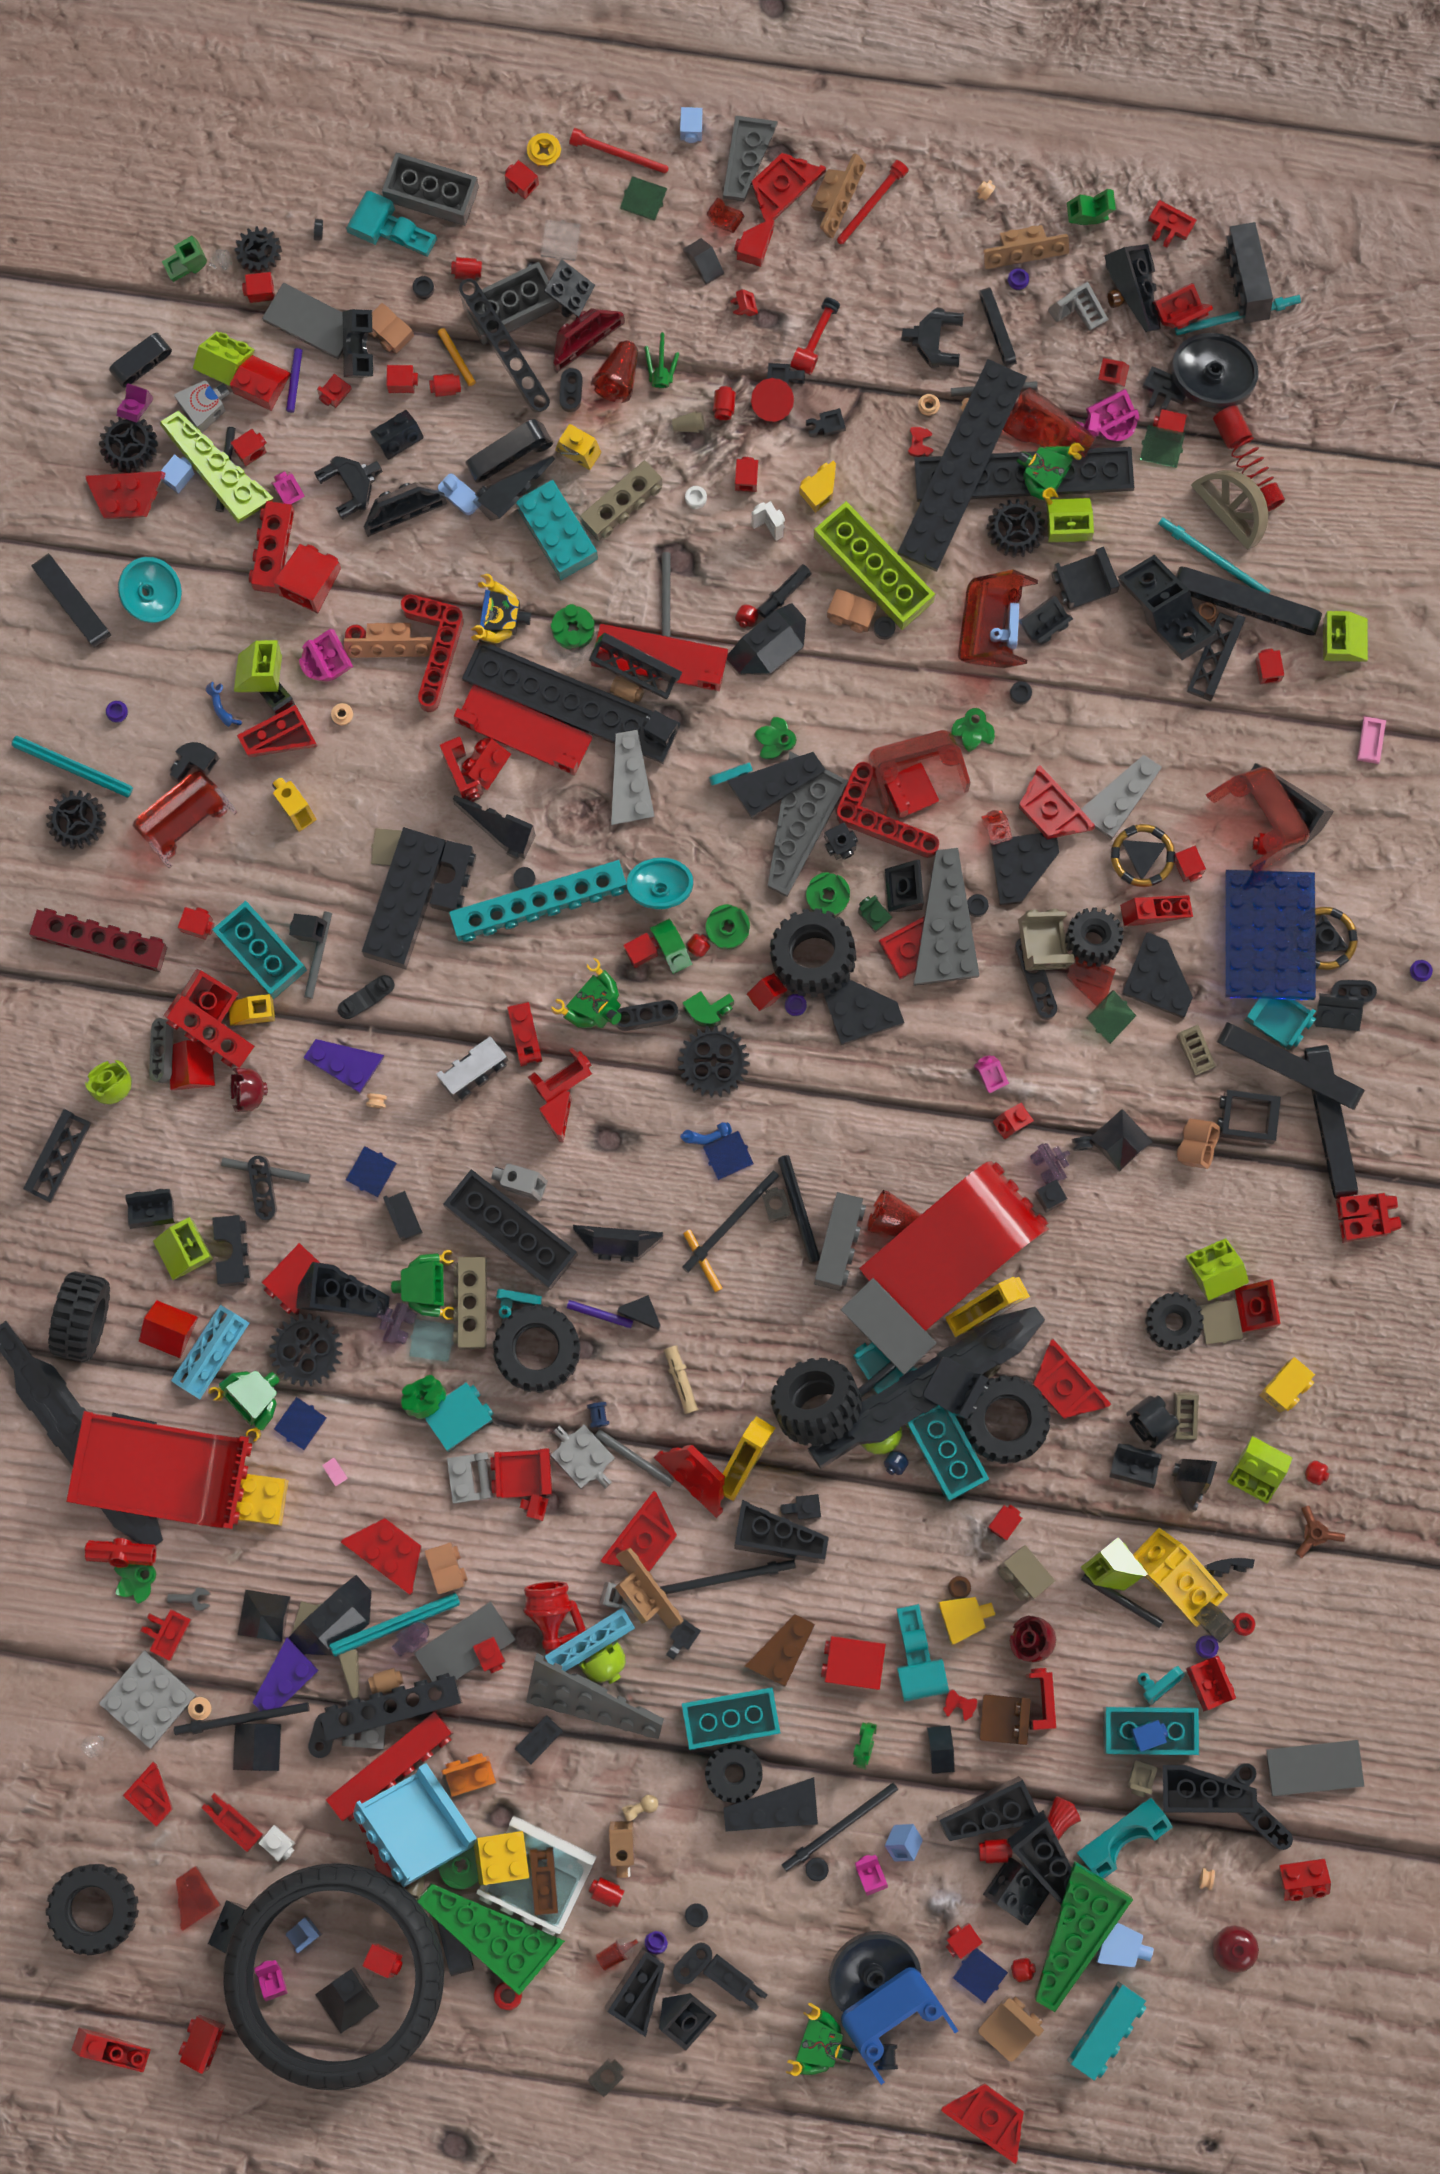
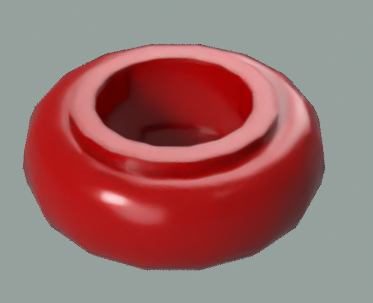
M502 1982L495 1988L493 1994L494 2001L500 2009L506 2011L513 2010L521 2003L522 1993L520 1995L515 1993L513 2002H504L501 1998V1993L503 1990L511 1988Z

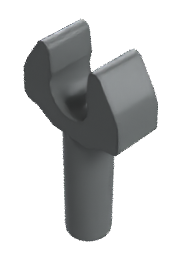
M197 1587L193 1594H168L167 1603L192 1604L196 1611H203L210 1607V1604H201L198 1598L201 1595H211V1593L204 1588Z

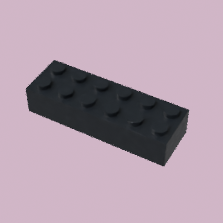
M403 827L362 949L364 957L405 970L407 969L442 864L441 859L446 840Z
M472 1169L443 1203L448 1211L549 1290L553 1288L578 1256L576 1250Z

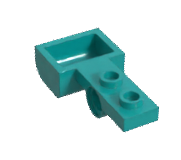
M366 191L346 227L347 233L374 245L377 244L381 236L428 257L437 241V236L416 227L411 220L405 217H399L398 219L392 216L395 207L390 199L372 191Z
M919 1604L896 1608L908 1664L897 1667L903 1701L907 1702L949 1693L943 1659H930Z

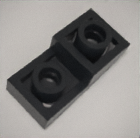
M1229 1558L1204 1565V1567L1211 1576L1223 1577V1574H1229L1230 1566H1233L1234 1571L1247 1573V1569H1253L1255 1559Z

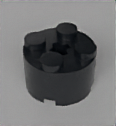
M1158 1395L1155 1398L1147 1396L1126 1413L1127 1417L1130 1415L1132 1417L1129 1423L1135 1433L1144 1443L1147 1440L1152 1444L1149 1447L1153 1449L1175 1434L1177 1426L1180 1425L1178 1419L1166 1410L1164 1400Z

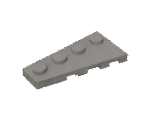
M638 730L616 734L611 825L655 817Z
M1143 755L1081 810L1095 824L1097 830L1113 839L1162 767Z

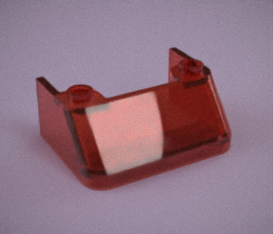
M1012 569L975 577L969 582L966 590L958 648L959 660L968 664L997 668L1027 664V659L1013 654V650L1010 647L1003 646V642L991 641L990 633L994 628L1005 629L1008 606L1010 603H1018L1022 597V588L1038 584V579Z
M936 731L881 746L870 752L868 762L873 768V779L884 815L888 814L890 806L884 785L896 780L898 775L897 766L939 755L944 765L957 766L964 793L969 791L971 782L961 749L949 731Z
M1260 767L1236 775L1206 794L1207 798L1213 803H1216L1230 793L1239 798L1245 797L1250 793L1255 797L1274 828L1266 833L1263 838V846L1267 854L1249 865L1250 869L1256 873H1259L1302 846L1310 837L1307 825L1274 772L1268 767Z
M199 770L190 774L138 816L132 826L159 859L170 868L172 865L167 859L172 858L176 854V841L209 815L212 818H220L227 813L228 809L234 815L238 812L219 787Z

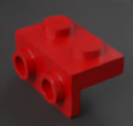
M483 738L476 743L472 756L464 761L461 773L472 781L479 780L482 788L488 790L511 756V753L493 739Z
M1219 1656L1206 1659L1186 1668L1203 1712L1236 1699L1234 1687L1228 1679L1225 1665Z
M1325 1859L1279 1865L1285 1901H1300L1303 1898L1309 1897L1322 1898L1330 1894L1331 1880Z

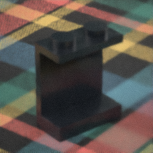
M1104 546L1096 549L1094 555L1064 566L1056 563L1051 573L1055 585L1059 584L1061 592H1059L1063 604H1067L1069 610L1115 594L1120 587Z

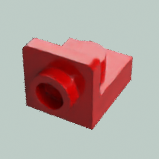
M336 374L332 375L323 388L321 386L317 388L319 400L326 406L332 405L334 408H337L352 390L351 385Z

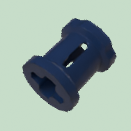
M606 1402L587 1405L591 1417L590 1428L610 1425L606 1418Z

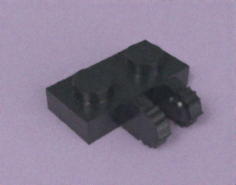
M1151 367L1143 384L1144 389L1153 392L1147 407L1152 409L1155 406L1158 395L1166 398L1161 405L1160 412L1161 409L1167 410L1170 400L1182 405L1186 396L1176 386L1172 374L1156 367Z

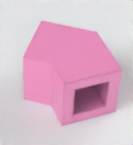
M335 1458L322 1465L335 1486L348 1479Z

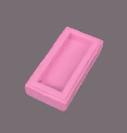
M1364 716L1357 761L1380 763L1386 720Z

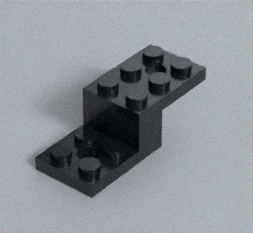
M1155 554L1118 576L1119 583L1143 607L1147 625L1181 660H1184L1219 638L1217 631L1194 609L1189 589ZM1146 579L1152 580L1150 582H1144ZM1185 633H1192L1190 636H1183Z

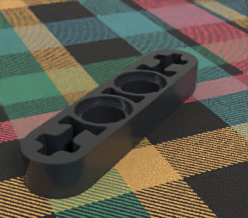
M990 287L979 290L980 301L1005 367L1017 364L1015 352Z
M1019 938L1015 945V952L1035 1009L1040 1018L1050 1020L1056 1015L1058 1008L1045 970H1038V972L1032 974L1025 970L1023 950H1020L1022 946L1021 938ZM1036 983H1043L1046 987L1045 993L1037 994L1034 991V985ZM1050 997L1046 999L1047 1006L1053 1007L1049 1015H1047V1012L1041 1011L1044 1008L1043 1000L1038 1002L1037 999Z

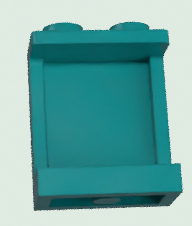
M1271 981L1244 1021L1287 1050H1290L1292 1046L1297 1047L1304 1036L1301 1035L1303 1029L1307 1028L1309 1030L1316 1020L1313 1017L1316 1010L1313 1008L1309 1010L1279 990V985Z
M866 1343L860 1345L855 1349L856 1354L853 1355V1359L868 1380L890 1362L873 1343L870 1345ZM896 1368L874 1387V1390L879 1394L899 1381L903 1374Z
M466 1382L448 1394L444 1402L441 1400L438 1404L440 1408L434 1414L425 1418L448 1452L456 1448V1445L483 1426L493 1422L490 1416L494 1413L487 1403L481 1404L478 1399L481 1394L474 1384L469 1386Z

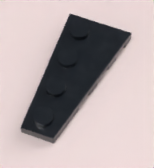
M810 752L727 780V783L752 819L824 773L826 769L815 753Z

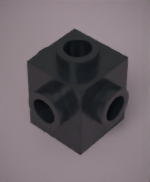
M845 823L824 833V838L827 842L825 848L830 856L834 855L836 860L840 858L845 860L854 855L858 839L853 830L849 832Z

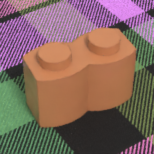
M383 303L372 312L373 332L369 333L372 338H379L381 340L380 344L386 351L390 352L392 350L397 354L414 337L412 329Z
M836 589L827 611V618L835 625H849L850 629L857 633L868 632L877 610V603Z
M1190 1118L1183 1129L1184 1140L1177 1149L1178 1161L1185 1166L1208 1169L1213 1160L1214 1147L1219 1139L1220 1126L1211 1121Z
M452 1542L425 1550L438 1595L465 1587L464 1582L468 1581L464 1567L460 1568L458 1564V1559H461L458 1546H453Z

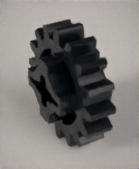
M256 226L253 232L248 228V234L241 233L242 240H236L237 248L234 251L238 255L236 257L237 261L241 263L243 269L249 267L250 273H253L255 269H257L258 273H261L262 269L270 272L269 266L276 267L275 260H281L279 254L282 252V248L279 245L280 240L275 238L273 231L268 234L266 227L259 231L258 226Z

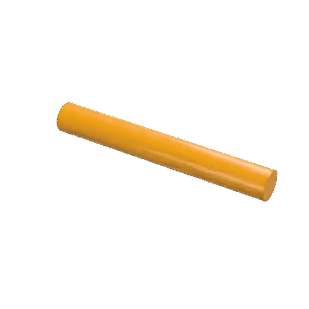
M440 329L437 332L468 386H473L476 381L446 329Z
M690 1229L684 1232L683 1235L693 1252L699 1244ZM705 1258L702 1262L699 1261L698 1263L714 1292L716 1293L723 1289L708 1260Z

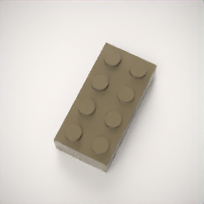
M1026 1545L1019 1548L998 1566L1000 1569L998 1572L999 1576L1005 1583L1011 1582L1015 1587L1013 1590L1014 1594L1021 1601L1025 1599L1028 1602L1035 1599L1055 1582L1054 1578Z

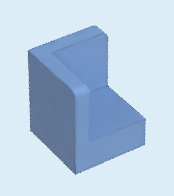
M914 1824L894 1825L885 1847L894 1862L914 1861L923 1840Z
M308 1916L286 1933V1936L296 1948L297 1954L322 1935Z

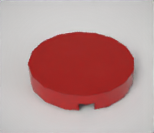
M769 378L762 380L756 385L752 392L751 404L758 417L765 421L776 422L783 420L790 414L794 407L795 398L792 389L786 382L781 379Z

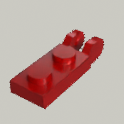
M214 1792L211 1796L213 1801L223 1808L218 1815L212 1807L206 1804L201 1808L214 1820L213 1822L245 1851L249 1852L263 1836V1833L230 1803L227 1804L225 1800Z

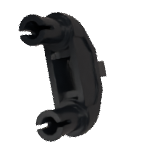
M937 307L920 321L919 326H914V329L903 328L901 341L911 342L912 346H916L919 354L931 368H937L939 365L959 368L960 353L941 352L939 350L941 327L943 325L962 327L964 313L946 312L945 309Z
M335 456L330 460V464L314 471V474L320 484L335 475L341 476L352 494L351 500L336 507L341 519L344 520V518L358 510L360 512L367 510L372 490L371 483L375 481L374 477L383 471L377 461L367 466L348 458Z

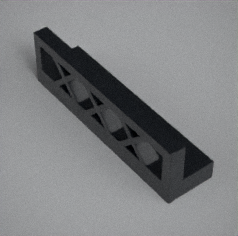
M1219 612L1213 628L1217 631L1219 635L1217 640L1221 639L1224 649L1214 654L1211 643L1205 646L1188 687V693L1210 702L1212 701L1246 617L1238 614L1236 618ZM1224 620L1233 624L1231 631L1222 634L1219 628L1220 621ZM1213 659L1216 668L1206 673L1203 663ZM1204 678L1208 685L1206 692L1193 688L1195 682Z
M607 633L599 636L589 658V661L664 699H668L675 682L682 675V672ZM600 647L608 651L609 660L603 661L596 657ZM616 660H626L630 669L626 671L620 670ZM641 668L646 670L649 679L645 681L638 679L635 670ZM662 678L669 682L665 692L657 688L655 680Z
M63 1109L23 1189L52 1203L92 1123ZM73 1120L84 1124L81 1132L72 1136L70 1126ZM70 1141L72 1145L71 1152L62 1156L59 1149L61 1144ZM60 1161L62 1165L61 1172L52 1176L49 1169L51 1164ZM50 1181L52 1190L49 1196L37 1192L41 1183Z

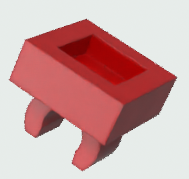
M745 289L736 291L737 297L733 298L731 303L739 305V308L734 310L733 314L738 316L746 314L750 317L758 314L754 294Z
M532 1494L530 1501L521 1500L519 1508L528 1510L527 1517L543 1521L549 1499Z

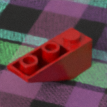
M1189 895L1138 897L1120 905L1124 926L1147 925L1193 917Z
M80 2027L71 2049L79 2057L139 2072H144L151 2051L149 2048Z

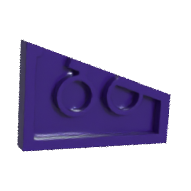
M315 1039L303 1058L361 1094L385 1056Z
M288 1637L252 1702L260 1711L282 1707L319 1671Z

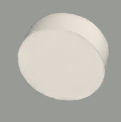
M700 486L690 487L685 494L686 504L692 509L702 508L707 501L706 491Z

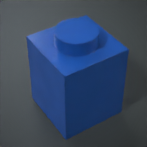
M1159 1720L1130 1729L1138 1752L1167 1743L1165 1737L1169 1736L1165 1724H1160Z

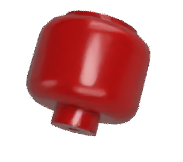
M742 605L736 613L735 620L739 622L742 628L747 626L753 627L757 622L759 613L751 605Z
M695 933L687 941V949L693 955L703 957L711 948L708 942L709 938L703 933L701 935Z
M1316 1460L1310 1462L1305 1472L1306 1480L1318 1486L1323 1481L1327 1482L1330 1473H1327L1328 1466Z
M1027 1957L1014 1960L1011 1965L1013 1978L1019 1983L1032 1980L1034 1977L1033 1973L1036 1972L1035 1964H1031L1030 1959Z

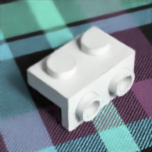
M771 501L755 506L754 511H752V527L755 529L765 523L775 541L781 539L785 528L783 523L785 518L780 510L776 511Z

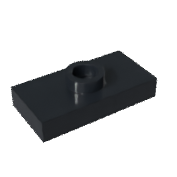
M546 1715L517 1745L515 1750L532 1765L563 1730Z

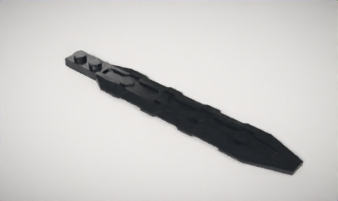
M1036 1307L993 1317L957 1344L948 1346L937 1353L935 1358L918 1369L911 1370L901 1376L899 1381L879 1394H873L862 1401V1410L856 1424H852L853 1428L849 1432L843 1433L842 1438L831 1440L832 1443H820V1446H810L808 1448L809 1454L819 1468L822 1469L858 1445L884 1441L898 1432L903 1425L938 1406L925 1398L923 1391L942 1357H948L970 1371L983 1375L993 1367L1002 1365L1019 1354L1045 1322V1318Z
M4 1321L0 1324V1352L14 1370L16 1393L28 1410L35 1414L47 1431V1436L55 1447H59L73 1467L83 1412L86 1409L77 1402L67 1388V1383L54 1365L34 1358L8 1321ZM101 1508L116 1529L137 1543L156 1546L163 1541L157 1518Z

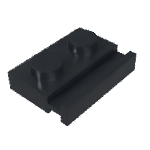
M1319 993L1315 1026L1360 1031L1364 998Z

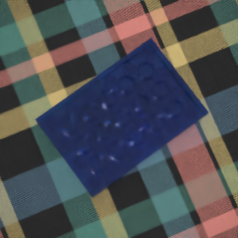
M1225 871V998L1315 1000V872Z

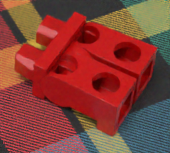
M1385 1193L1339 1197L1335 1200L1338 1220H1343L1339 1223L1342 1243L1387 1236L1391 1232L1402 1228L1400 1217L1389 1218L1388 1210L1398 1208L1396 1196H1385Z

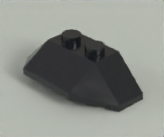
M416 482L412 484L405 483L393 492L386 491L375 499L363 526L365 533L369 537L446 505V496L443 492Z
M793 603L775 610L739 640L728 653L727 661L739 675H771L804 648L806 618Z
M573 1225L574 1233L594 1256H598V1260L611 1261V1258H620V1262L634 1263V1260L641 1259L660 1243L664 1236L663 1232Z
M355 1575L311 1613L288 1638L304 1655H333L330 1649L331 1643L361 1632L370 1624L372 1591Z

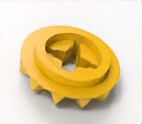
M537 134L528 142L527 154L530 161L536 163L537 166L545 165L548 167L549 164L555 163L558 157H560L561 145L558 139L551 134ZM539 145L544 149L548 147L549 156L545 153L539 154Z

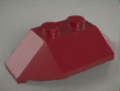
M591 308L587 312H581L580 316L576 317V320L571 324L563 325L556 337L553 359L554 371L558 373L625 323L624 314L620 311Z

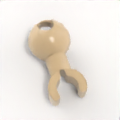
M645 1795L639 1804L623 1807L622 1810L627 1822L635 1819L639 1813H653L656 1811L658 1800L653 1795Z

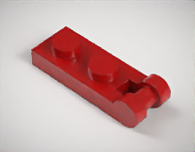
M529 1002L507 1007L521 1067L535 1061L536 1063L543 1062ZM533 1048L534 1053L525 1055L524 1049Z

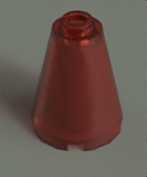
M628 340L619 342L592 377L591 386H595L594 391L602 398L611 402L620 399L622 400L621 403L630 400L633 394L638 358V348L633 342Z
M883 1190L873 1205L876 1208L873 1214L870 1213L867 1230L871 1233L896 1237L916 1220L921 1213L890 1191Z

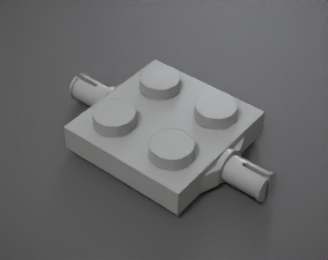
M585 1425L570 1435L561 1426H558L553 1431L562 1442L559 1448L550 1456L580 1489L595 1479L605 1489L612 1483L603 1472L615 1457Z

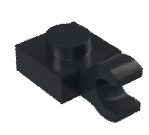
M768 363L767 379H781L788 385L789 382L805 384V371L790 370V364Z
M819 1494L796 1496V1503L780 1505L781 1515L797 1513L798 1520L821 1517Z
M683 1619V1622L677 1625L669 1637L675 1642L666 1656L674 1660L682 1647L689 1650L701 1630Z

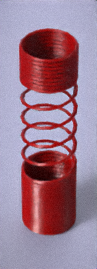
M1237 405L1227 407L1213 417V422H1215L1227 448H1234L1231 456L1239 458L1236 466L1240 468L1245 467L1242 474L1249 466L1264 459V457H1260L1248 465H1238L1243 457L1254 453L1259 447H1255L1240 456L1233 455L1238 447L1254 439ZM1264 467L1255 474L1247 475V477L1252 479L1254 476L1268 470L1269 467ZM1269 477L1256 485L1259 487L1260 485H1263L1273 480L1274 477ZM1276 482L1260 488L1266 500L1268 512L1285 502L1284 495Z

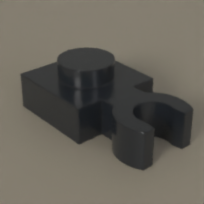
M840 408L819 413L820 420L814 418L806 420V426L814 425L816 427L814 430L809 431V437L818 435L820 431H823L825 436L846 431Z

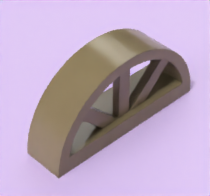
M1221 470L1205 475L1191 484L1247 550L1257 546L1267 528L1268 508L1263 493L1253 480L1236 471ZM1222 479V494L1210 480ZM1230 482L1237 485L1243 491L1231 504ZM1248 497L1253 512L1236 511L1238 506ZM1244 519L1254 520L1253 529Z

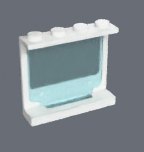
M513 1816L506 1833L523 1831L529 1878L481 1885L476 1894L481 1895L479 1900L489 1905H492L493 1902L501 1905L500 1910L509 1915H513L514 1912L521 1915V1920L533 1926L536 1922L542 1925V1931L552 1936L555 1933L561 1934L597 1856ZM546 1847H553L558 1913L535 1915L530 1849L546 1850ZM547 1859L538 1860L539 1867L547 1866Z

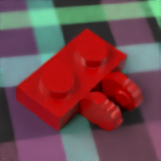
M1159 200L1148 221L1158 226L1151 240L1156 242L1162 230L1165 229L1170 233L1165 238L1163 247L1168 248L1175 235L1186 241L1197 219Z
M170 1609L165 1621L149 1613L147 1618L151 1622L162 1625L159 1633L142 1626L141 1632L155 1638L149 1651L171 1661L192 1619Z

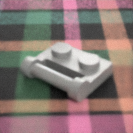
M488 1452L447 1458L453 1504L494 1498L492 1491H490L486 1462L488 1460ZM471 1462L478 1463L480 1493H475Z
M386 1702L385 1710L387 1711L388 1703ZM366 1706L363 1710L364 1718L369 1720L374 1716V1709L371 1706ZM348 1712L346 1726L352 1722V1716ZM386 1725L361 1732V1740H354L355 1734L345 1736L342 1746L384 1749Z

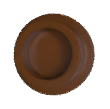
M1203 602L1196 609L1209 624L1217 618L1218 610L1210 602Z
M956 1576L949 1582L948 1590L952 1597L964 1599L971 1592V1584L967 1578Z

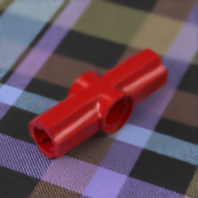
M116 1538L113 1542L89 1540L85 1545V1559L92 1562H106L118 1568H125L129 1564L153 1566L156 1562L157 1548L151 1544L132 1543L124 1538Z

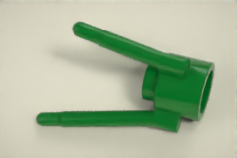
M664 332L660 334L659 367H656L654 372L649 347H644L649 382L655 388H668L669 383H673V374L679 357V352H676L669 372L667 368L663 367Z

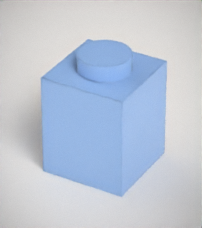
M681 107L680 140H685L688 143L702 141V108Z
M174 454L161 470L165 472L164 480L161 479V481L179 494L194 475L191 463L185 457L180 459Z

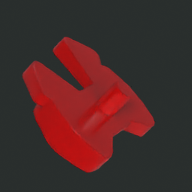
M911 427L909 431L912 435V446L908 449V454L913 457H921L924 454L929 456L934 451L933 448L922 444L923 439L932 436V432L927 428Z
M951 1689L946 1696V1706L943 1707L946 1716L949 1717L956 1707L963 1709V1719L966 1721L973 1716L972 1714L977 1707V1699H967L959 1696L954 1689Z

